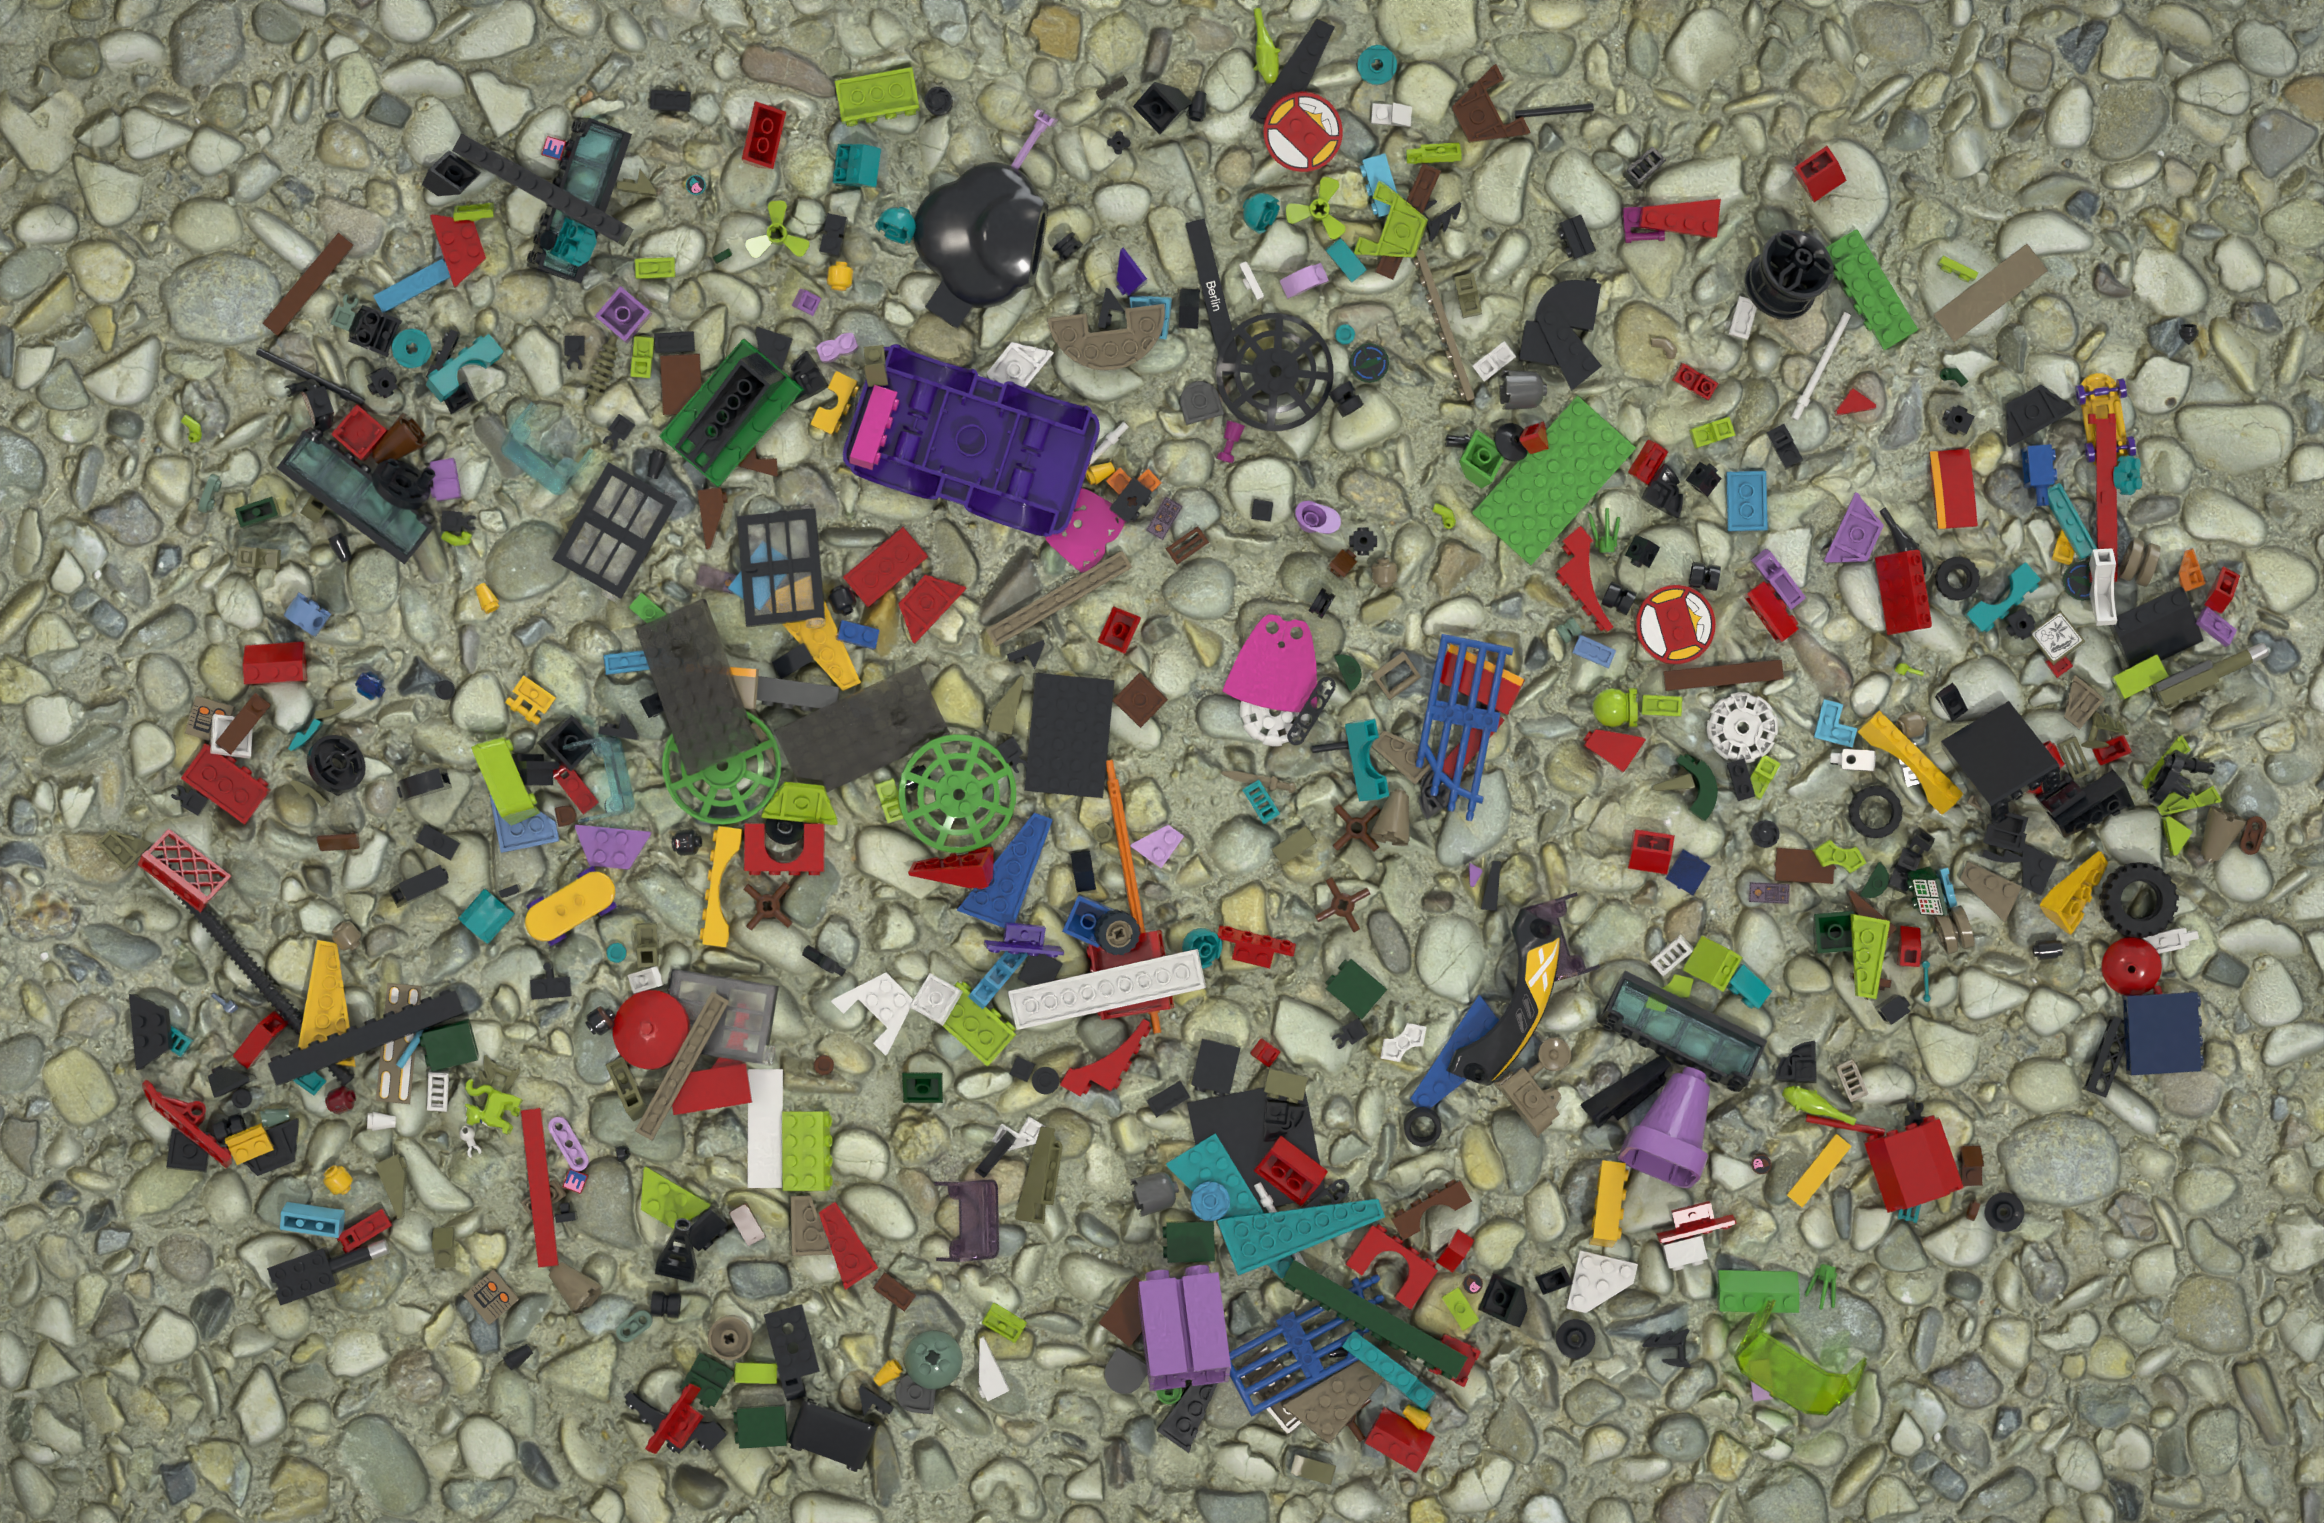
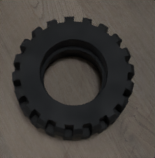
M2128 863L2116 868L2113 873L2107 876V881L2103 882L2101 887L2103 889L2102 894H2099V899H2101L2100 910L2104 913L2105 921L2110 923L2112 929L2130 937L2146 938L2164 931L2167 925L2174 920L2175 917L2173 915L2178 911L2179 907L2176 906L2177 901H2179V895H2176L2175 891L2177 887L2175 883H2172L2171 876L2163 872L2162 868L2150 863ZM2136 881L2149 884L2154 889L2157 898L2156 907L2152 914L2142 919L2130 917L2125 913L2121 904L2123 890L2127 885Z

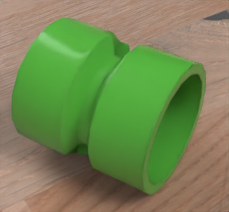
M1182 1388L1157 1391L1159 1400L1165 1404L1177 1402L1182 1395Z

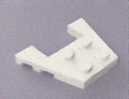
M887 972L831 1001L844 1014L857 1000H860L887 1027V1030L873 1043L885 1056L889 1053L914 1000Z

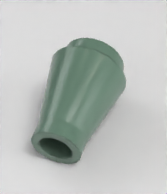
M288 1108L260 1111L263 1127L268 1126L269 1128L290 1120Z

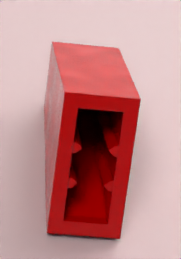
M1594 729L1593 732L1589 730L1583 741H1585V744L1583 746L1623 773L1646 739Z
M274 1010L256 1025L234 1053L233 1057L240 1065L248 1069L288 1026V1022L284 1021V1018L280 1017Z

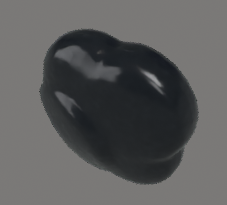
M982 163L968 169L956 181L936 187L925 197L914 217L916 223L913 236L914 244L922 262L931 271L939 275L941 282L943 280L950 292L958 299L973 305L974 308L999 306L1015 297L1021 290L1034 286L1042 255L1049 204L1038 195L1032 182L1020 170L1005 163Z

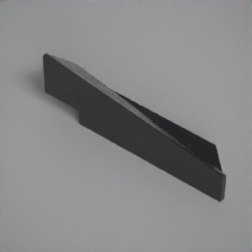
M1660 1055L1581 1103L1580 1106L1598 1129L1612 1115L1619 1121L1665 1084L1667 1079L1664 1075L1665 1071L1672 1064L1665 1056Z

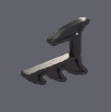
M1428 201L1423 216L1428 219L1426 229L1429 233L1430 242H1433L1437 236L1441 223H1443L1442 231L1446 232L1451 214H1453L1454 220L1457 219L1461 202L1431 221L1425 211L1435 205L1437 201Z
M1689 1329L1678 1332L1670 1340L1669 1337L1673 1333L1672 1330L1666 1332L1656 1342L1657 1335H1653L1642 1344L1644 1348L1678 1346V1358L1662 1359V1362L1676 1367H1691V1364L1686 1360L1685 1348L1686 1337L1690 1332Z

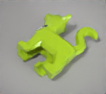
M468 1079L465 1084L466 1092L471 1096H479L486 1092L488 1099L483 1111L477 1106L465 1104L467 1108L466 1123L470 1126L482 1123L488 1127L501 1128L502 1133L510 1135L514 1126L502 1117L505 1110L511 1111V1115L518 1117L521 1111L519 1105L523 1100L512 1094L502 1093L490 1085L484 1084L474 1089L473 1079Z

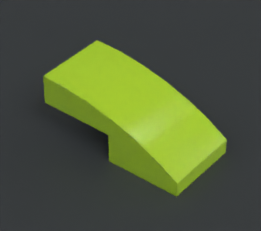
M634 336L631 377L651 378L654 337Z
M1730 417L1689 430L1695 449L1735 436Z
M1767 755L1761 757L1750 776L1755 798L1758 800L1764 795L1769 783L1781 763Z
M894 777L875 783L887 823L903 819Z
M735 1362L734 1382L777 1384V1364Z

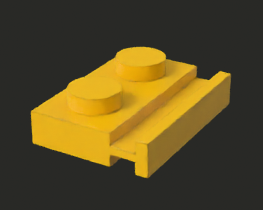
M262 1123L225 1138V1143L228 1145L229 1151L237 1165L274 1150V1146Z

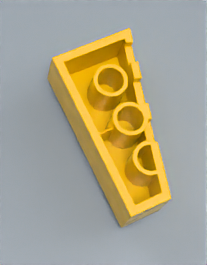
M1602 1160L1600 1163L1597 1182L1598 1195H1596L1594 1204L1596 1214L1593 1216L1591 1225L1594 1232L1593 1236L1589 1239V1245L1612 1248L1617 1239L1620 1240L1622 1228L1619 1227V1220H1623L1624 1208H1621L1622 1200L1625 1201L1626 1189H1623L1624 1181H1627L1629 1170L1625 1169L1626 1163Z

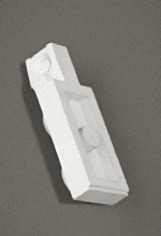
M2176 928L2158 932L2157 935L2142 939L2152 944L2158 953L2186 948L2185 946H2189V941L2199 939L2196 930L2186 931V928Z

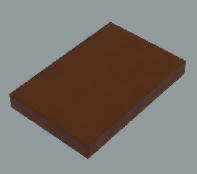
M700 354L660 356L663 415H677L701 388Z
M1136 1276L1133 1277L1098 1322L1129 1347L1142 1332L1138 1304V1287L1141 1280Z

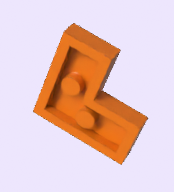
M1119 468L1106 482L1120 495L1132 479ZM1149 469L1136 479L1152 492L1162 484ZM1134 497L1133 499L1128 498V499H1127V500L1129 501L1128 506H1129V507H1131L1132 505L1136 506V505H1137V503H1136V499H1137V498H1135V497Z

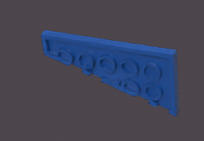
M1034 813L994 862L993 878L989 886L983 889L974 888L956 911L1005 928L1006 923H1015L1053 819Z
M1480 995L1477 996L1410 1099L1416 1107H1433L1467 1080L1446 1071L1455 1050L1477 1041L1499 1021Z

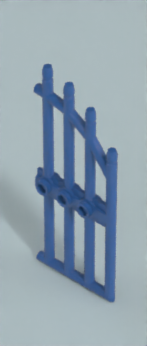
M1441 634L1416 767L1422 768L1424 758L1426 757L1434 772L1430 794L1437 796L1438 786H1440V781H1442L1451 790L1447 806L1448 811L1454 812L1455 802L1458 795L1469 799L1466 820L1472 821L1476 803L1483 804L1484 796H1480L1478 793L1491 731L1497 732L1500 713L1495 712L1505 658L1506 654H1513L1514 648ZM1451 643L1459 645L1449 700L1448 702H1443L1436 699L1447 644ZM1467 647L1479 649L1468 706L1456 704L1466 650ZM1492 651L1497 652L1498 657L1487 710L1475 707L1486 652ZM1432 720L1444 722L1437 760L1428 745ZM1452 724L1463 726L1452 781L1443 772L1451 726ZM1472 727L1482 729L1483 732L1470 792L1461 788L1460 782Z
M1377 1274L1362 1282L1356 1277L1351 1280L1353 1287L1347 1290L1365 1299L1363 1290L1380 1281V1277ZM1378 1295L1374 1299L1369 1300V1302L1376 1305L1382 1303L1385 1299L1383 1295ZM1317 1305L1298 1316H1295L1294 1312L1286 1314L1276 1320L1278 1327L1229 1352L1231 1364L1230 1377L1251 1417L1358 1360L1348 1352L1346 1358L1325 1369L1319 1361V1358L1343 1346L1352 1332L1317 1351H1314L1309 1342L1346 1321L1337 1317L1305 1334L1300 1323L1325 1311ZM1359 1329L1354 1330L1362 1337L1364 1336V1334L1370 1332L1367 1329H1365L1364 1331H1361ZM1281 1333L1284 1335L1288 1344L1237 1371L1235 1370L1231 1362L1232 1359ZM1290 1351L1293 1352L1297 1360L1296 1362L1247 1388L1244 1387L1240 1379L1241 1377ZM1300 1368L1302 1369L1306 1377L1305 1380L1254 1406L1249 1395Z

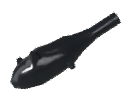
M1886 507L1881 509L1879 512L1889 526L1897 552L1919 550L1925 575L1927 565L1924 555L1919 548L1920 545L1896 524Z

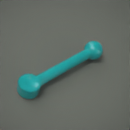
M1928 961L1922 962L1925 984L1923 1000L1925 1002L1931 1000L1928 986V968L1930 966Z

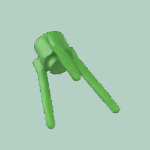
M1609 508L1605 509V536L1600 537L1601 541H1599L1592 514L1589 513L1588 517L1595 539V548H1599V553L1615 552L1620 517L1616 519L1612 540V536H1610Z
M1824 1264L1820 1265V1269L1816 1268L1815 1274L1805 1292L1807 1297L1818 1276H1820L1819 1280L1824 1281L1819 1305L1820 1310L1824 1306L1828 1282L1831 1283L1832 1308H1835L1836 1267Z

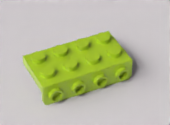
M912 67L835 81L841 122L846 124L847 127L856 126L860 121L874 123L878 121L877 118L885 117V120L895 119L899 114L913 116L917 114L916 111H920Z
M958 981L954 986L963 991L943 1027L988 1067L1017 1035L1014 1032L1016 1028L1008 1021L1004 1023L1000 1019L1002 1015L994 1008L991 1010L986 1006L984 1009L980 1008L968 997L972 988L964 981L962 983Z
M782 1111L783 1191L830 1190L833 1183L832 1175H830L833 1159L830 1155V1147L832 1146V1136L830 1135L832 1117L829 1111Z

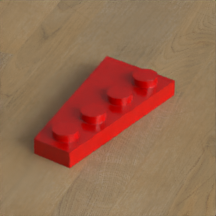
M1721 199L1642 207L1639 228L1715 239L1718 232Z
M836 1201L818 1212L846 1290L879 1267Z

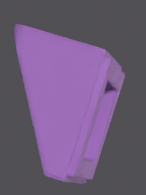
M800 288L792 306L813 316L822 298Z
M1469 863L1470 887H1474L1483 871Z

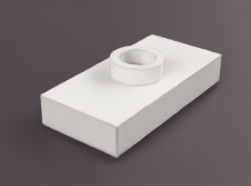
M1245 261L1239 264V268L1245 277L1242 279L1244 286L1247 290L1251 289L1257 302L1262 300L1264 295L1248 263Z
M1739 296L1728 335L1748 340L1757 309L1749 298Z

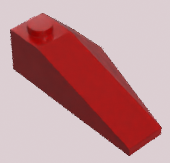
M982 847L958 856L956 853H951L950 856L941 860L938 857L913 862L908 874L909 876L960 887L983 889L989 886L993 878L994 849L993 847Z

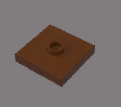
M1139 672L1112 701L1141 728L1168 699Z

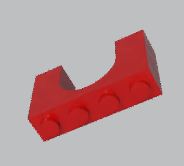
M745 823L744 871H749V875H761V871H769V875H781V871H789V875H800V871H808V875H820V872H825V824H804V848L801 855L790 863H780L771 858L767 852L765 824Z
M1372 1224L1345 1264L1362 1276L1378 1254L1385 1251H1394L1401 1254L1408 1263V1276L1394 1298L1409 1309H1412L1437 1273L1436 1263L1429 1258L1423 1260L1418 1256L1420 1252L1411 1246L1407 1249L1402 1245L1404 1241L1395 1235L1391 1238L1386 1234L1388 1230L1379 1224L1377 1226Z

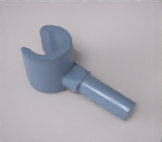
M212 994L211 997L219 1002L226 1012L233 1013L238 1009L233 1000L226 1003L217 994Z

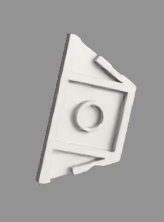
M1011 342L988 370L987 375L990 380L1003 384L1007 381H1012L1026 388L1054 353L1050 350Z

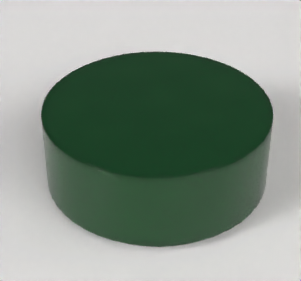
M728 248L712 258L718 264L731 257L733 253Z

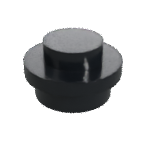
M442 680L436 685L435 693L442 700L451 699L455 694V686L448 680Z

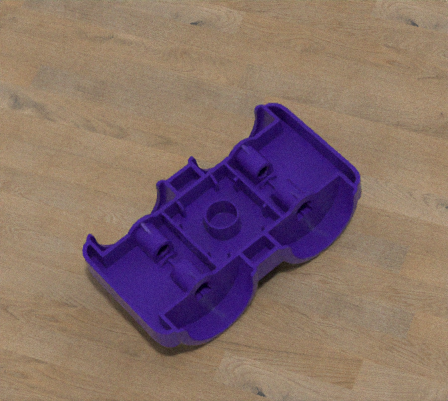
M898 344L884 347L888 385L880 387L897 392V399L900 400L897 411H892L891 417H893L891 428L886 429L885 435H887L885 446H880L878 453H881L878 465L874 464L873 470L851 464L850 455L874 388L868 387L867 379L865 380L843 449V460L852 473L868 481L929 500L941 498L962 505L968 512L1027 533L1043 537L1062 534L1072 520L1099 437V419L1092 413L1091 408L1086 405L1081 406L1040 394L1019 386L1012 381H1007L1003 384L978 376L977 371L972 368L967 369L918 354Z

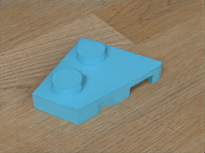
M1940 868L1935 870L1940 880L1945 905L1947 908L1957 906L1953 885L1950 883L1947 875L1950 874L1949 869Z

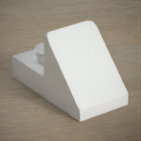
M1373 103L1371 124L1411 127L1412 107L1393 103V105Z
M657 966L628 975L633 994L663 985Z

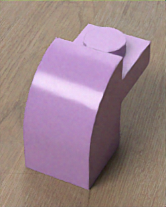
M1319 263L1303 268L1280 280V283L1288 299L1324 284L1329 280L1322 264Z

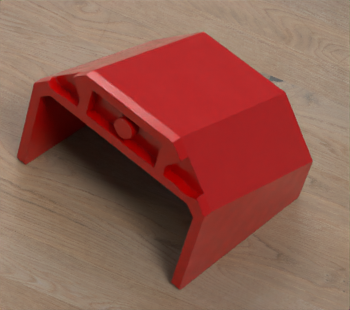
M1934 1115L1923 1118L1924 1122L1920 1123L1921 1125L1917 1126L1916 1123L1905 1126L1906 1130L1898 1132L1897 1129L1886 1132L1887 1136L1878 1137V1134H1873L1866 1137L1867 1141H1863L1888 1213L1942 1198L1951 1192L1964 1188L1939 1117L1935 1118Z

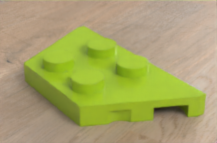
M784 782L762 810L761 818L828 825L838 824L835 811L825 787L822 785Z
M644 1167L641 1210L674 1229L676 1220L680 1218L691 1220L711 1206L708 1202L649 1167Z

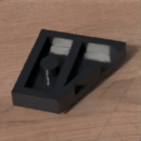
M756 326L758 350L778 368L783 370L793 338Z
M2024 843L2022 857H2024L2022 861V887L2041 895L2058 859Z

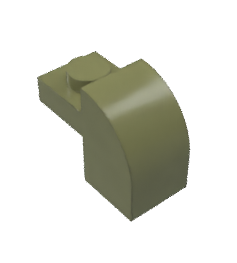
M657 922L637 923L638 945L636 950L638 967L658 966L659 940Z

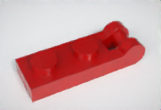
M560 765L559 770H553V777L583 815L600 803L574 769L569 771ZM567 771L570 775L563 779L561 774Z
M382 1208L342 1232L339 1238L336 1239L338 1242H341L344 1247L343 1251L347 1253L393 1224ZM352 1235L355 1241L350 1243L347 1236Z

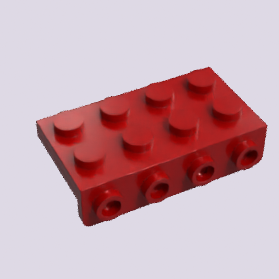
M1910 550L1875 557L1887 635L1931 628L1932 621L1920 551Z
M204 743L203 748L181 779L246 825L271 791L267 787L269 783L261 777L258 779L251 775L253 772L244 765L242 768L236 764L237 760L232 756L211 754V743Z

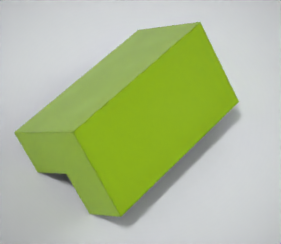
M2154 655L2111 678L2116 686L2115 691L2120 700H2123L2169 676L2158 655Z

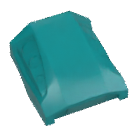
M565 217L556 239V244L550 251V254L578 267L590 260L596 246L595 231Z
M484 888L458 919L476 936L489 944L515 913Z

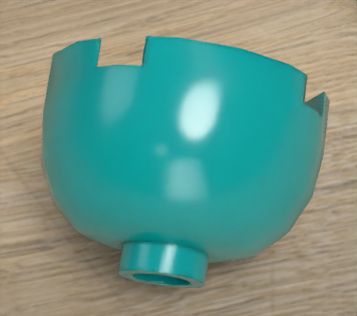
M1259 193L1246 199L1243 204L1244 222L1253 231L1259 234L1266 231L1264 228L1269 223L1271 226L1274 223L1280 210L1277 202L1280 201L1266 193Z
M892 207L881 213L875 227L879 232L881 230L884 231V236L887 239L905 244L906 241L908 243L911 242L915 233L916 223L908 209Z
M1207 928L1193 929L1183 939L1182 952L1198 949L1201 966L1204 969L1212 965L1211 962L1215 958L1218 959L1220 957L1222 941L1218 938L1217 934Z

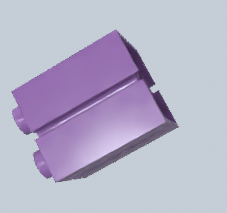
M1207 1265L1186 1268V1276H1183L1182 1279L1170 1278L1168 1270L1151 1271L1145 1274L1146 1281L1139 1282L1138 1304L1149 1391L1186 1387L1185 1380H1192V1386L1229 1382L1231 1364L1219 1272L1209 1273V1266Z

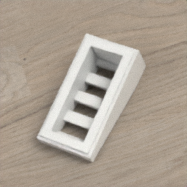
M1680 934L1657 954L1650 963L1664 976L1692 953L1693 947ZM1678 943L1683 946L1684 952L1677 946ZM1672 948L1680 955L1678 958L1671 951ZM1666 953L1673 960L1672 963L1664 956ZM1661 958L1668 967L1664 968L1658 960Z
M430 1068L428 1074L427 1110L447 1112L449 1069L431 1071ZM434 1077H443L444 1079H433V1078H434ZM433 1084L444 1085V1087H433ZM433 1092L444 1093L443 1096L432 1095ZM432 1100L443 1101V1104L432 1103Z

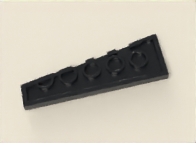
M1316 19L1278 75L1277 80L1269 88L1251 115V120L1264 125L1268 111L1277 100L1293 92L1306 91L1333 33L1334 26Z

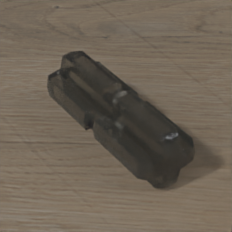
M1122 75L1113 80L1110 85L1107 84L1096 91L1098 98L1103 100L1112 95L1114 91L1117 92L1127 86L1128 81L1126 77Z

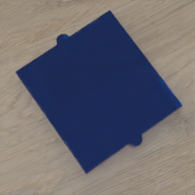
M1683 849L1665 879L1676 885L1677 889H1683L1693 896L1711 866L1700 860L1699 856H1694Z

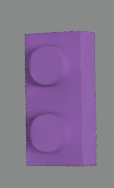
M2209 607L2202 610L2196 622L2200 628L2225 647L2231 644L2237 629Z

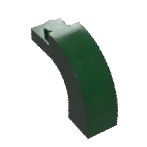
M1679 754L1674 761L1689 771L1698 783L1697 797L1688 810L1702 821H1706L1717 801L1718 788L1715 776L1702 759L1695 765L1693 763L1695 760L1687 754L1684 756Z

